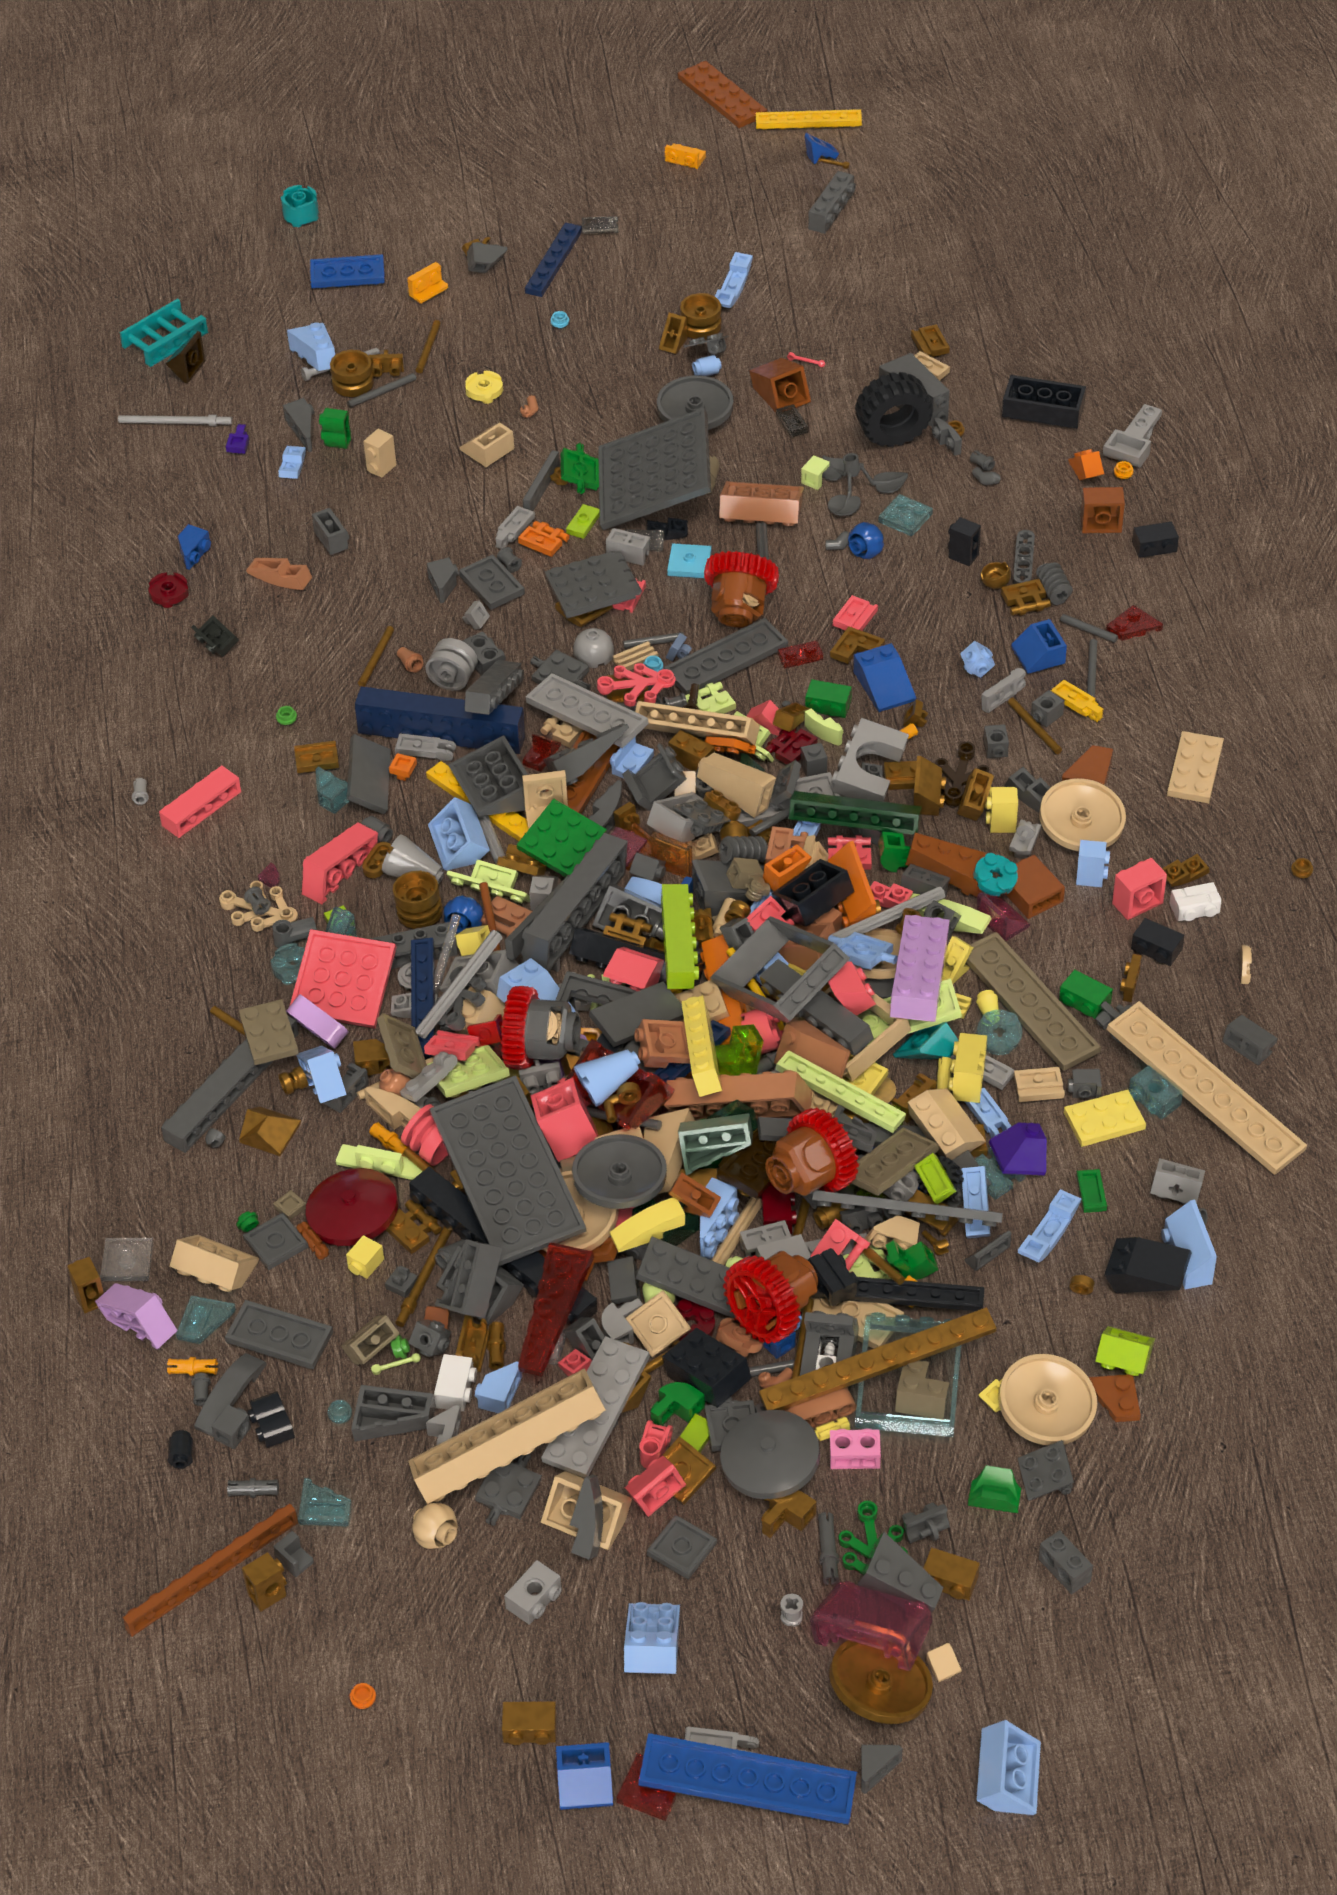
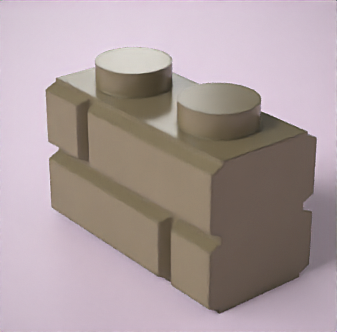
M378 1315L356 1332L351 1339L344 1342L341 1347L355 1365L365 1364L395 1339L399 1332L386 1315Z

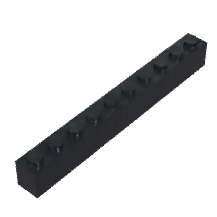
M429 1166L409 1182L410 1197L413 1202L426 1208L427 1212L441 1220L448 1230L456 1232L461 1239L488 1244L467 1195ZM538 1251L501 1265L502 1268L524 1284L523 1286L531 1296L539 1298L549 1310H554L559 1314L565 1323L572 1324L581 1317L591 1318L597 1313V1298Z

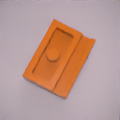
M706 736L705 739L706 743L715 747V752L724 753L726 751L732 754H755V745H750L737 739Z

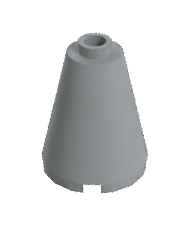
M400 834L391 845L393 847L391 853L387 852L382 864L383 873L399 878L410 871L421 870L435 876L439 884L444 877L443 867L408 837Z

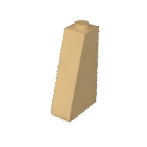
M712 753L700 760L697 774L700 780L714 790L721 792L728 800L737 803L738 807L754 818L768 809L776 777L717 753Z
M688 1108L649 1117V1119L662 1122L660 1130L644 1128V1139L654 1144L662 1152L666 1160V1182L658 1194L670 1191L681 1169L683 1157L678 1135L681 1122L695 1121Z

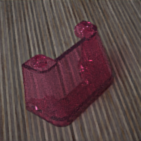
M850 1581L838 1582L814 1610L810 1619V1625L816 1644L827 1647L830 1639H832V1642L837 1643L839 1637L881 1649L886 1658L890 1659L892 1655L899 1660L898 1668L911 1671L933 1619L928 1606L923 1602L909 1601L857 1586Z

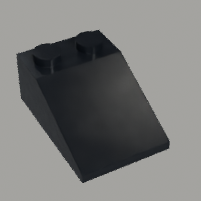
M1140 1237L1117 1238L1104 1276L1115 1293L1180 1290L1192 1252L1189 1249Z

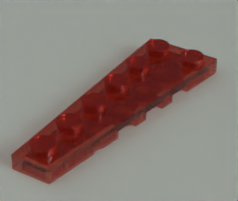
M549 1243L543 1265L542 1280L539 1281L537 1300L534 1301L532 1319L529 1320L527 1336L524 1340L518 1364L520 1372L543 1376L595 1257L593 1251Z

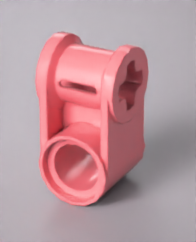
M651 1420L647 1421L639 1445L640 1463L644 1468L647 1469L650 1462L659 1459L665 1453L672 1438L673 1426L668 1425L665 1427L653 1424Z

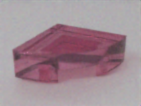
M272 863L257 876L258 881L271 888L279 885V872Z

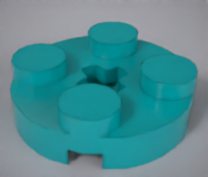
M987 853L985 857L977 862L973 877L974 879L976 878L977 886L981 891L991 896H1000L1006 892L1008 894L1013 890L1018 879V868L1014 862L1003 856ZM991 872L998 873L1000 877L994 878Z

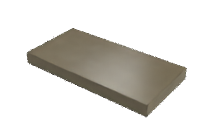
M901 1128L874 1148L871 1153H867L857 1161L859 1163L857 1168L858 1174L852 1184L878 1196L915 1169L914 1165L930 1154H935L939 1151V1144L906 1128Z

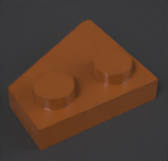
M1133 1375L1089 1377L1098 1396L1097 1400L1108 1410L1109 1415L1115 1422L1140 1421L1141 1415Z

